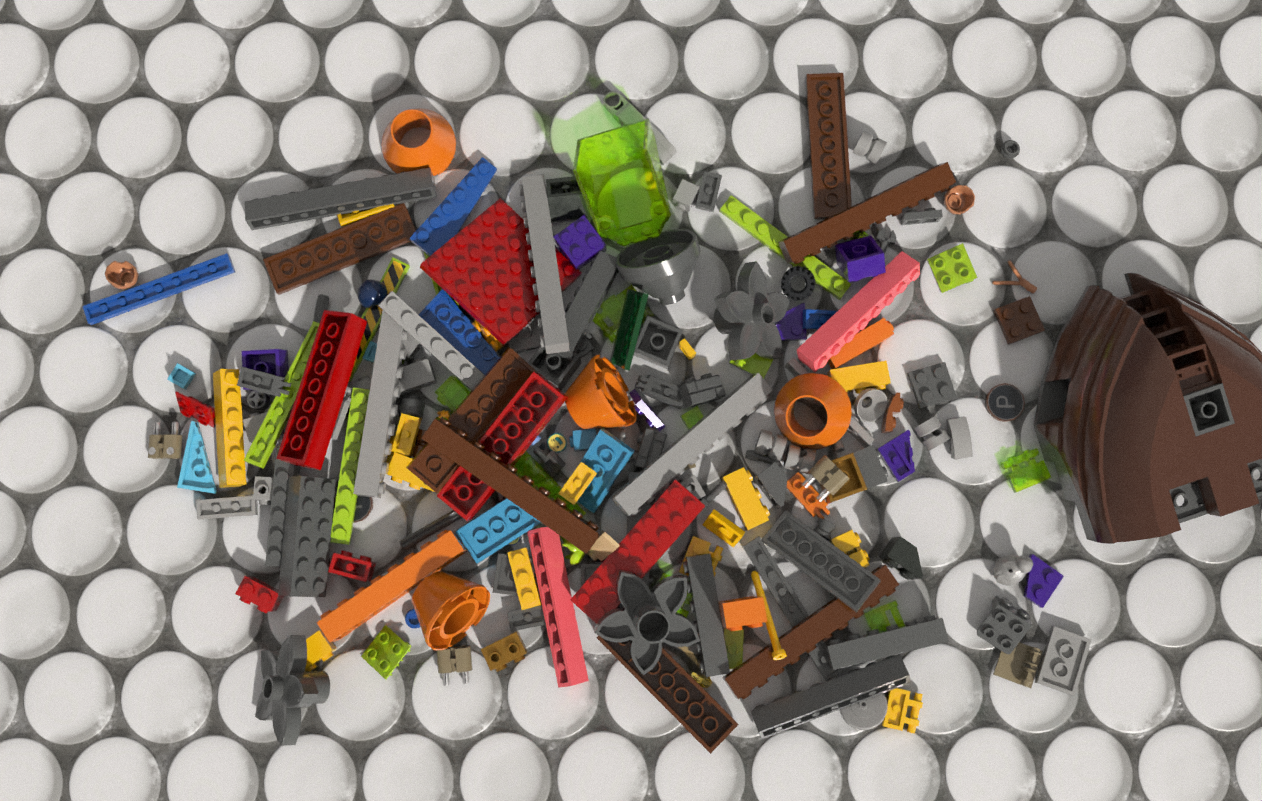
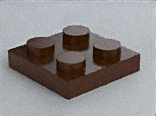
M1030 296L993 310L1008 345L1045 331Z

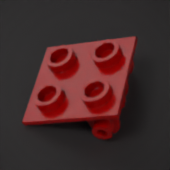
M177 391L175 392L180 412L188 418L193 417L204 426L215 427L214 407L208 406L206 403L203 405L202 401L192 396L187 397Z

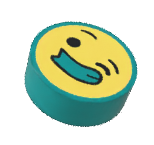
M555 433L548 438L547 445L551 451L560 453L565 450L567 441L562 434Z

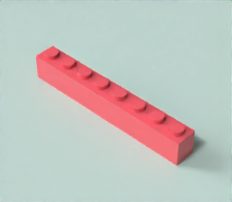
M901 251L885 266L886 273L878 274L797 349L798 360L814 372L819 368H823L833 355H837L846 343L853 340L856 333L863 330L872 318H876L886 305H890L899 293L905 291L910 282L915 281L919 277L920 263Z
M549 527L527 531L558 688L587 682L589 679L573 602L570 600L572 596L559 534Z

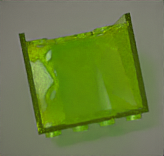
M649 118L577 140L573 173L599 236L614 240L616 244L623 247L631 243L659 237L664 225L671 217V210L656 139Z

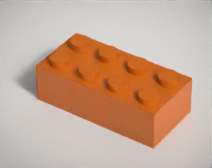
M749 596L718 601L722 626L727 630H743L742 626L744 625L757 628L762 627L763 622H767L763 597Z

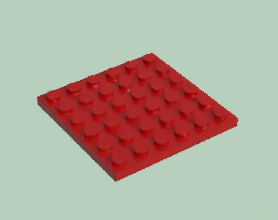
M500 198L420 264V268L499 342L505 345L541 312H536L535 301H538L539 298L538 295H534L533 290L536 278H532L530 267L534 266V262L529 261L528 250H532L531 244L527 245L526 233H529V228H525L524 219ZM555 248L561 292L563 293L581 276L582 272L579 269L575 270L569 260Z

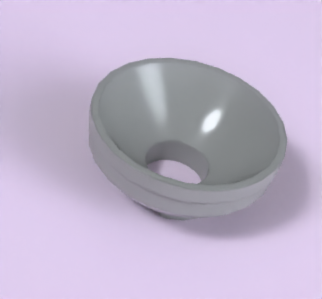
M876 388L863 390L855 400V414L864 422H874L880 419L888 406L887 396ZM869 397V403L866 406H862L863 399Z

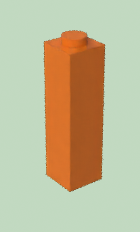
M883 318L855 334L851 342L846 343L837 355H833L827 363L830 368L837 369L894 335L892 324Z

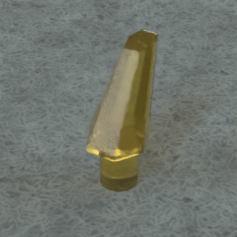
M692 672V678L701 687H710L712 684L710 677Z

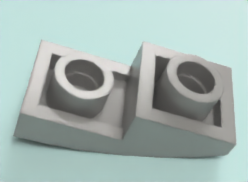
M966 417L947 419V434L951 439V458L956 460L973 457L971 436Z

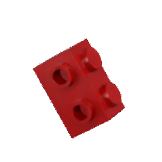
M341 550V553H333L328 572L364 582L372 580L376 563L371 562V557L360 555V558L352 557V552Z
M244 576L235 593L240 596L239 600L247 604L252 602L258 605L257 609L264 613L277 611L284 596L278 595V589L253 576Z

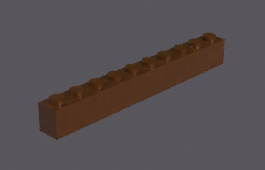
M948 162L938 164L779 241L778 244L786 262L798 264L804 261V257L809 254L810 256L819 254L821 252L820 249L825 246L831 248L838 244V240L842 238L847 240L853 237V233L858 230L863 232L870 229V224H880L886 221V217L889 215L893 217L903 212L902 209L908 207V209L919 205L918 201L922 199L926 201L935 197L934 193L938 191L943 193L950 190V186L956 183Z
M437 416L421 439L586 554L601 535L600 527L591 520L589 522L582 518L583 514L578 510H570L566 507L567 503L558 497L555 499L550 496L551 492L543 486L539 488L533 484L534 480L526 474L522 476L517 472L518 469L510 463L507 465L503 463L498 454L493 451L491 453L484 449L485 446L481 442L469 439L467 437L468 434L460 428L456 430L451 426L452 423L443 416L439 418Z
M880 565L871 572L881 582L857 613L835 597L778 637L781 649L786 651L787 656L784 659L773 660L772 653L774 650L772 643H770L730 671L729 674L723 676V680L735 698H742V700L752 694L751 690L756 686L760 688L768 683L767 679L770 676L781 674L785 670L784 666L789 663L792 665L799 661L801 654L813 651L817 647L815 644L821 640L825 642L833 636L832 632L836 629L839 631L849 625L848 621L853 617L854 619L861 617L864 614L863 610L867 607L873 608L879 604V599L884 595L888 597L896 591L895 587L899 583L888 567Z

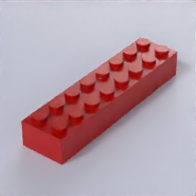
M324 310L276 459L297 466L321 470L366 328V320L353 313Z
M533 372L479 442L485 446L484 449L489 453L493 451L498 454L503 463L506 465L510 463L514 466L568 396L540 373ZM459 466L437 494V497L468 521L474 518L495 490Z
M674 480L619 543L620 546L604 560L570 600L597 624L607 612L616 609L621 604L616 590L619 570L630 571L643 579L705 508V505L677 480Z

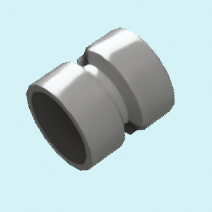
M863 131L852 153L860 157L865 155L866 160L876 164L887 142L880 138L873 139L872 134Z
M936 415L914 428L918 436L924 438L923 444L928 451L950 439L945 429L940 428L941 423Z
M761 429L754 453L763 456L769 454V458L780 461L788 437L779 434L773 436L772 432Z
M789 444L783 467L793 471L797 468L799 472L810 475L808 471L814 466L816 450L808 448L801 450L800 446Z

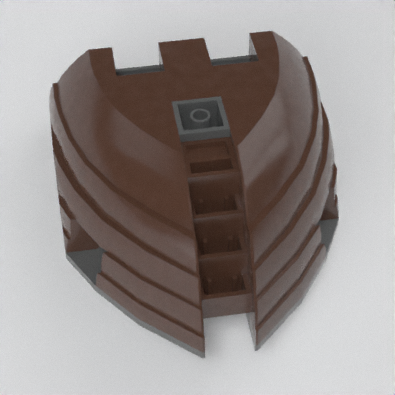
M1137 273L1124 274L1130 294L1123 297L1113 296L1112 292L1100 289L1097 285H1090L1085 288L1057 337L1041 382L1033 424L1044 460L1054 462L1065 500L1076 503L1087 540L1098 543L1114 544L1117 542L1162 537L1180 531V523L1206 514L1221 517L1260 504L1258 497L1262 496V352L1244 333L1201 303ZM1072 378L1066 395L1062 379ZM1256 469L1260 472V477L1257 480L1253 478V472ZM1182 495L1184 498V503L1181 506H1178L1176 503V499L1178 496Z

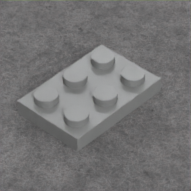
M1051 626L1035 683L1075 696L1092 639Z

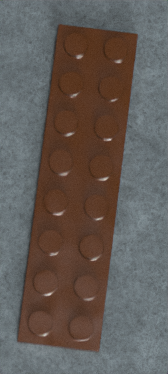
M843 73L806 74L805 77L814 219H827L852 206Z
M402 203L263 260L275 291L280 295L411 242L410 237L416 232V229L405 203Z
M508 347L449 416L448 420L452 423L451 426L456 430L458 428L464 430L468 434L467 437L472 441H480L530 375L537 371L512 348ZM426 443L406 468L433 491L438 493L460 465Z

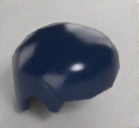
M372 279L364 281L358 288L357 297L360 304L366 308H375L374 306L379 305L386 297L385 284Z

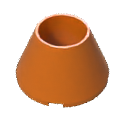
M420 108L405 110L399 113L387 125L382 137V153L386 163L396 174L415 171L421 168H431L433 176L440 175L448 168L454 158L456 138L451 125L440 114L432 110ZM413 128H426L431 131L428 140L419 147L407 148L401 145L403 136Z
M594 356L565 392L568 396L565 403L571 417L582 429L626 427L636 422L633 400L629 401L626 393L629 389L622 376L606 357Z
M805 373L794 377L782 387L775 401L774 416L780 432L783 436L788 437L787 440L804 449L817 450L833 445L845 434L851 422V401L846 390L835 379L824 374ZM804 397H811L820 401L827 411L826 426L818 430H809L802 427L794 416L796 401Z
M441 571L426 577L417 586L412 596V604L425 642L429 647L437 651L447 649L466 637L465 632L472 625L476 627L484 616L490 602V592L484 585Z

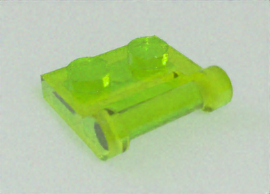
M896 600L863 614L870 630L878 629L880 632L886 630V626L891 625L885 613L887 610L891 611L898 627L905 625L897 608L899 605Z

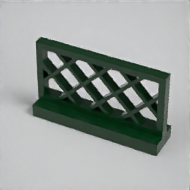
M630 289L627 290L610 362L613 365L630 371L649 295Z

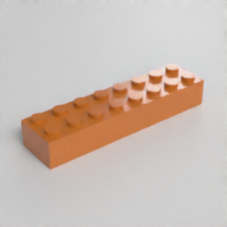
M447 529L437 535L438 539L436 541H428L420 547V552L415 554L413 552L406 556L404 563L395 564L387 570L388 574L385 576L379 575L371 580L372 585L365 588L361 587L354 592L355 596L353 598H346L339 602L337 609L328 610L320 616L321 620L317 624L329 643L339 641L416 588L426 577L439 572L468 552L455 531H447Z

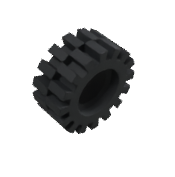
M792 267L784 273L781 279V289L784 295L793 301L807 299L813 293L816 285L814 275L806 267ZM796 276H801L805 279L806 286L801 291H796L791 287V280Z

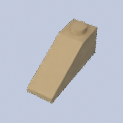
M601 530V535L587 554L595 561L597 559L603 561L620 545L606 532Z

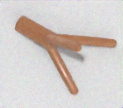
M1008 261V264L1019 281L992 282L994 285H1021L1032 294L1037 290L1036 286L1021 276L1011 261Z

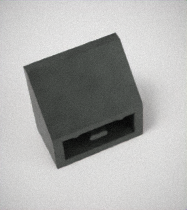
M584 175L546 179L551 222L577 220L583 215L588 218Z
M901 536L892 537L879 556L883 559L882 563L891 569L893 567L898 569V574L907 580L921 579L923 574L917 547Z

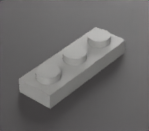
M253 496L196 500L197 520L258 515L257 500H253Z

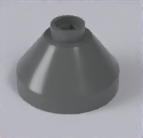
M686 229L667 230L649 235L630 244L618 254L616 264L623 280L653 298H658L660 304L670 305L685 297L684 289L689 283L700 255V246L693 231Z

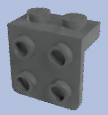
M995 596L992 600L993 609L977 629V635L1002 652L1011 654L1032 626L1030 615L1024 609L1019 608L1018 610L1012 606L1013 604L1004 597L1001 599Z

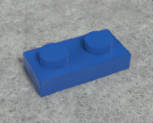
M804 309L802 329H819L837 311Z

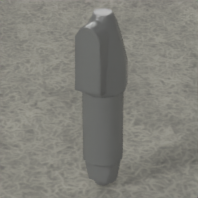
M754 450L746 451L745 458L756 462L762 461L770 465L775 462L781 464L780 461L769 458L768 455L763 456L754 453Z

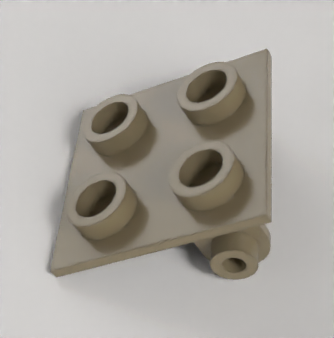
M1019 642L1011 654L1000 652L993 675L1031 688L1043 651Z

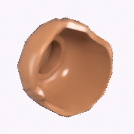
M957 185L946 192L943 204L950 213L963 214L974 206L975 195L968 186Z
M113 261L106 267L105 271L106 280L117 289L131 288L136 284L139 276L137 268L127 261Z

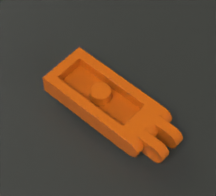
M798 471L787 481L786 488L813 518L817 516L824 519L820 511H823L827 516L830 514V511L826 508L827 502L825 500L819 502V499H816L819 493L811 485L808 488L802 485L806 479Z

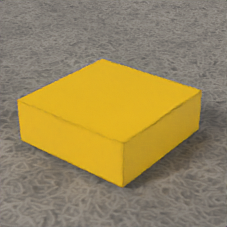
M685 338L679 342L678 347L688 360L696 356V352Z

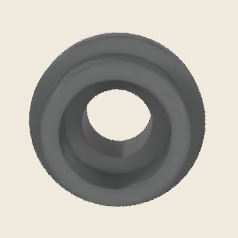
M1013 140L1005 141L1001 146V154L1008 159L1015 158L1020 152L1019 144ZM1007 148H1011V149H1012V153H1010V152L1007 150Z

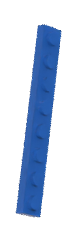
M226 253L82 307L88 324L93 325L235 273V269L230 255Z

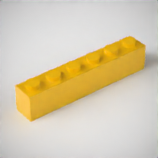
M219 369L213 373L219 488L240 487L246 484L240 386H237L240 375L239 369Z

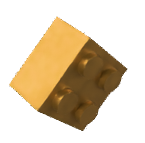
M853 453L832 460L849 477V480L834 495L830 493L825 498L827 504L867 490ZM820 484L821 490L823 491L825 488Z

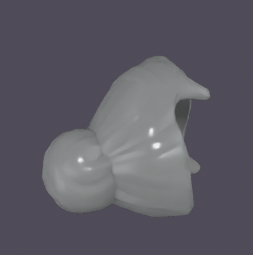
M1016 554L999 557L996 559L995 567L993 568L994 578L997 583L1006 586L1016 585L1023 580L1026 573L1031 571L1033 561L1027 556H1018Z

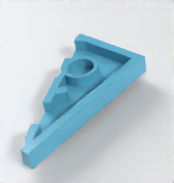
M191 421L177 488L216 494L217 490L199 423Z

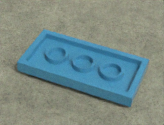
M604 428L600 429L581 460L582 463L597 473L578 499V502L592 513L597 511L635 451Z
M505 498L457 529L455 533L474 561L479 563L541 522Z

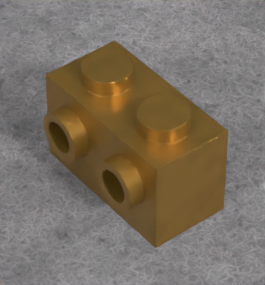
M518 631L481 649L490 671L496 669V672L507 668L506 663L512 660L514 663L525 659L524 654L528 653Z

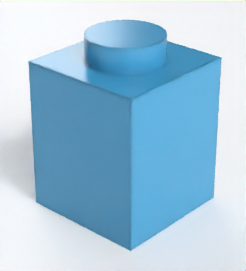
M596 429L573 431V436H569L570 448L574 447L575 452L587 451L596 437Z

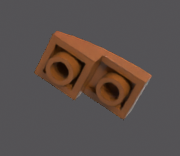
M900 393L892 395L888 402L887 409L883 415L881 433H890L896 427V418L893 417V414L901 412L904 404L903 398H900Z

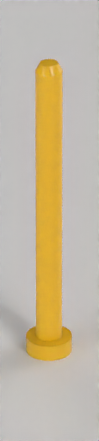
M752 571L751 577L756 594L764 598L767 616L765 624L774 650L772 653L773 660L784 659L787 656L786 651L781 649L757 571Z

